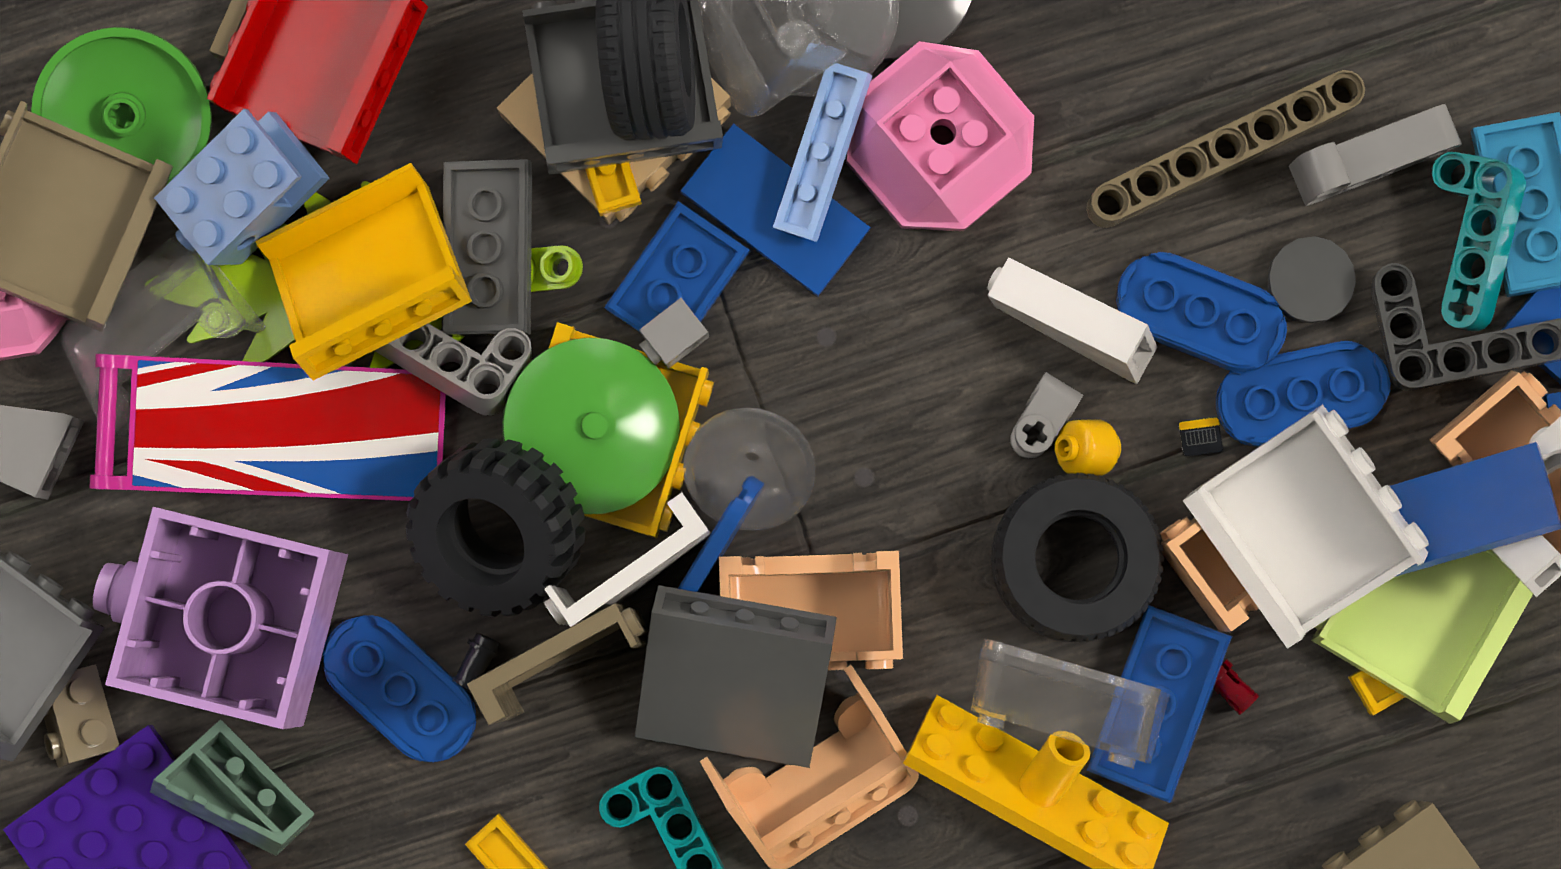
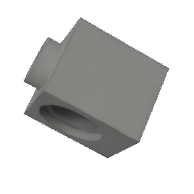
M682 298L678 299L639 329L645 339L639 344L641 349L652 363L656 365L662 361L668 369L709 338L708 331Z

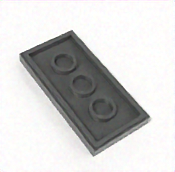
M529 159L444 162L443 227L472 302L442 316V332L448 336H496L502 330L516 328L523 331L526 335H531L532 162Z

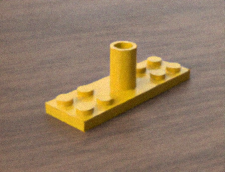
M936 695L903 761V764L1091 869H1153L1169 825L1163 819L1081 775V770L1090 758V749L1087 742L1076 732L1068 729L1055 730L1038 751L939 695Z

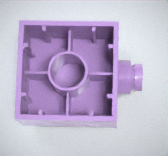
M153 507L138 563L128 561L125 566L122 564L106 563L100 571L95 585L93 608L105 614H111L113 622L121 623L105 685L280 729L304 726L348 554Z

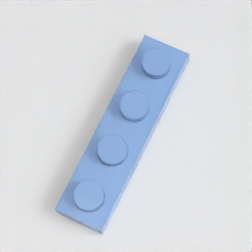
M831 61L827 62L773 228L811 241H818L872 78L871 74Z

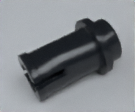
M476 633L474 639H468L467 644L470 647L456 676L453 678L454 682L469 689L467 683L486 674L493 658H498L500 655L497 651L500 643L481 633Z

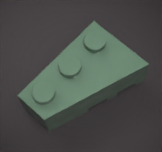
M221 719L153 780L150 793L275 856L309 825L314 816V813Z

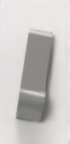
M1442 104L1335 145V142L1316 147L1298 156L1289 165L1304 205L1308 206L1444 154L1459 147L1462 143L1446 104Z
M426 324L374 350L482 415H494L504 409L506 399L515 380L532 361L531 341L528 335L516 328H507L500 331L492 339L482 355L430 324ZM412 340H419L424 343L421 348L416 350H409L404 347L407 342ZM509 350H516L523 354L515 360H508L501 356ZM448 362H456L461 365L454 372H446L440 369L442 365ZM484 384H493L498 387V390L492 394H482L477 391Z

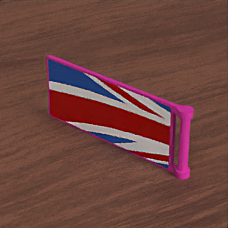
M112 354L95 355V367H100L95 474L90 475L89 488L410 501L414 498V490L419 482L443 461L446 394L405 369L342 366L313 381L299 364ZM118 368L132 369L127 476L113 475Z

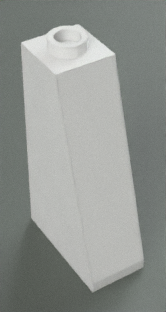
M1009 257L1003 268L998 267L989 280L987 287L989 290L988 297L996 308L1119 376L1138 384L1157 349L1156 342L1147 324Z

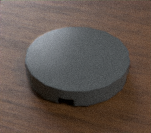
M1316 236L1298 238L1281 248L1270 262L1268 270V293L1278 302L1279 308L1284 315L1298 322H1325L1339 314L1352 299L1356 284L1354 265L1346 252L1331 240Z

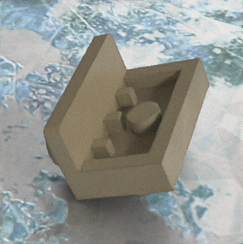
M96 664L76 669L44 716L48 734L44 735L46 752L51 760H56L58 768L109 753L119 746Z

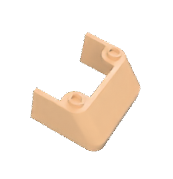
M852 665L844 668V671L858 693L848 697L840 704L834 715V722L840 731L813 747L810 768L785 765L765 778L763 773L756 767H742L734 770L723 779L708 757L700 761L726 809L770 869H787L794 866L906 794L914 787L918 780L919 773L903 764L907 755L906 750Z

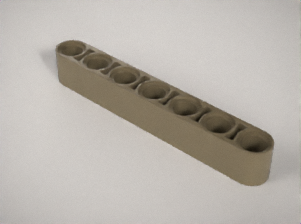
M1338 71L1111 179L1096 188L1090 197L1086 209L1088 217L1093 224L1099 227L1109 228L1116 226L1344 117L1362 101L1365 94L1364 82L1353 71ZM1339 85L1346 88L1350 95V102L1341 103L1337 101L1332 94V86ZM1304 104L1311 111V121L1305 122L1297 119L1293 112V105ZM1265 122L1272 128L1273 139L1263 140L1259 138L1254 131V123ZM1220 140L1229 142L1234 147V158L1225 159L1219 156L1215 149V142ZM1179 159L1190 160L1195 165L1196 176L1189 178L1180 175L1176 168V161ZM1148 177L1154 180L1158 188L1157 194L1154 196L1142 194L1138 190L1137 179ZM1105 195L1113 197L1118 202L1119 212L1114 215L1103 213L1098 207V198Z

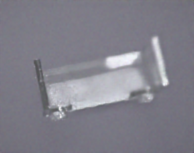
M984 638L979 656L971 711L980 713L977 720L979 723L999 729L1004 728L1005 721L1108 751L1110 753L1107 761L1134 768L1136 760L1151 764L1170 695L1161 689Z

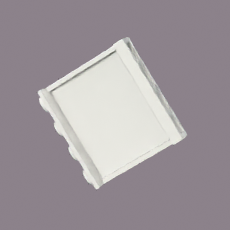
M1323 404L1193 490L1183 500L1287 649L1302 640L1306 632L1415 563L1418 566L1425 562L1428 555L1425 547L1429 543L1422 530L1414 522L1408 525L1398 511L1402 508V504L1395 492L1388 485L1381 487L1371 473L1375 470V466L1370 457L1361 447L1356 450L1353 448L1345 436L1349 430L1343 419L1335 410L1328 412Z
M682 492L667 502L683 526L677 532L577 602H574L564 588L549 585L544 589L550 597L544 604L559 625L566 624L572 627L615 603H622L706 543L711 533Z

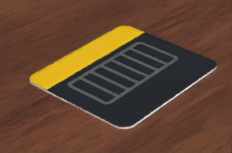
M1218 418L1179 423L1184 456L1215 453L1223 450Z

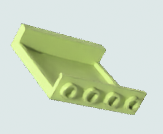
M1490 549L1393 577L1314 627L1317 631L1311 641L1451 724L1462 719L1533 593Z

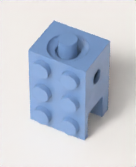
M243 109L154 199L179 229L175 234L176 238L186 249L193 252L197 251L207 265L242 264L258 248L256 240L277 230L330 178L277 112L268 111L257 121L248 109Z

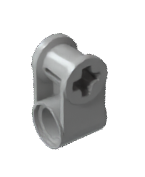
M1045 372L1028 399L1027 407L1012 430L1010 444L1013 450L1019 456L1026 459L1042 455L1053 443L1063 425L1068 422L1083 394ZM1033 427L1039 431L1037 439L1041 442L1036 441L1030 446L1025 442L1027 439L1025 432H1028Z

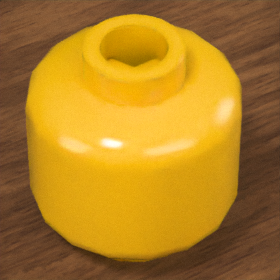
M1071 420L1063 425L1055 442V454L1058 463L1068 474L1105 475L1113 469L1121 453V442L1116 431L1109 423L1103 420Z

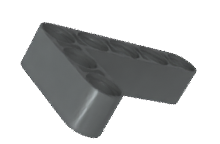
M1390 263L1383 266L1373 277L1371 295L1391 382L1401 390L1414 391L1561 361V318L1429 345L1412 272L1402 264ZM1388 274L1398 276L1404 284L1402 294L1398 296L1386 294L1381 287L1382 277ZM1392 318H1407L1413 326L1411 337L1400 339L1392 334L1390 329ZM1544 332L1552 338L1554 348L1549 355L1540 354L1534 349L1532 339L1535 333ZM1492 341L1503 342L1508 347L1510 356L1506 363L1498 364L1490 359L1488 346ZM1457 350L1464 355L1466 366L1462 372L1454 373L1445 367L1443 357L1446 351ZM1413 359L1421 365L1422 375L1418 381L1410 382L1401 376L1399 366L1402 360Z

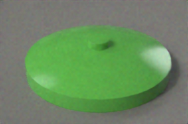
M111 27L94 30L64 45L45 65L36 83L32 98L31 112L153 165L156 159L172 165V172L167 184L207 146L212 123L211 104L207 99L208 91L200 73L191 60L180 49L164 38L151 32L129 27Z
M581 338L563 342L549 348L534 358L522 370L506 399L502 429L504 442L508 439L523 444L522 449L526 451L533 447L544 454L543 460L550 466L555 463L563 471L560 476L566 484L571 482L577 495L573 499L575 504L582 505L584 514H603L614 512L636 503L660 483L672 462L679 439L680 422L678 406L669 383L657 366L646 356L632 347L617 341L602 338Z

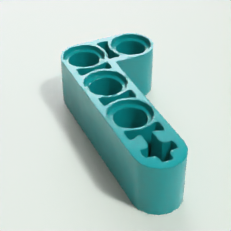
M1447 152L1441 155L1432 167L1434 183L1443 190L1462 197H1468L1442 301L1441 312L1444 320L1455 328L1467 331H1480L1490 324L1494 316L1525 192L1526 180L1524 174L1518 168L1500 160L1459 152ZM1463 164L1465 175L1459 183L1453 185L1451 174L1458 165ZM1505 171L1507 183L1501 191L1495 193L1492 187L1493 180L1499 173ZM1494 214L1496 218L1495 229L1485 236L1482 232V223L1489 215ZM1483 257L1485 260V270L1480 277L1474 278L1471 273L1473 262ZM1467 286L1479 288V293L1466 291ZM1464 306L1473 307L1471 315L1462 314Z
M663 765L651 767L614 786L601 798L599 805L600 815L612 827H625L650 815L677 869H688V859L695 854L707 856L711 860L712 869H725L678 774L672 768ZM664 774L671 780L672 792L669 796L656 798L649 792L648 781L652 775ZM624 794L631 800L633 807L628 817L617 818L612 815L609 810V800L613 795ZM684 814L691 820L692 832L688 836L678 838L669 832L667 825L672 815Z

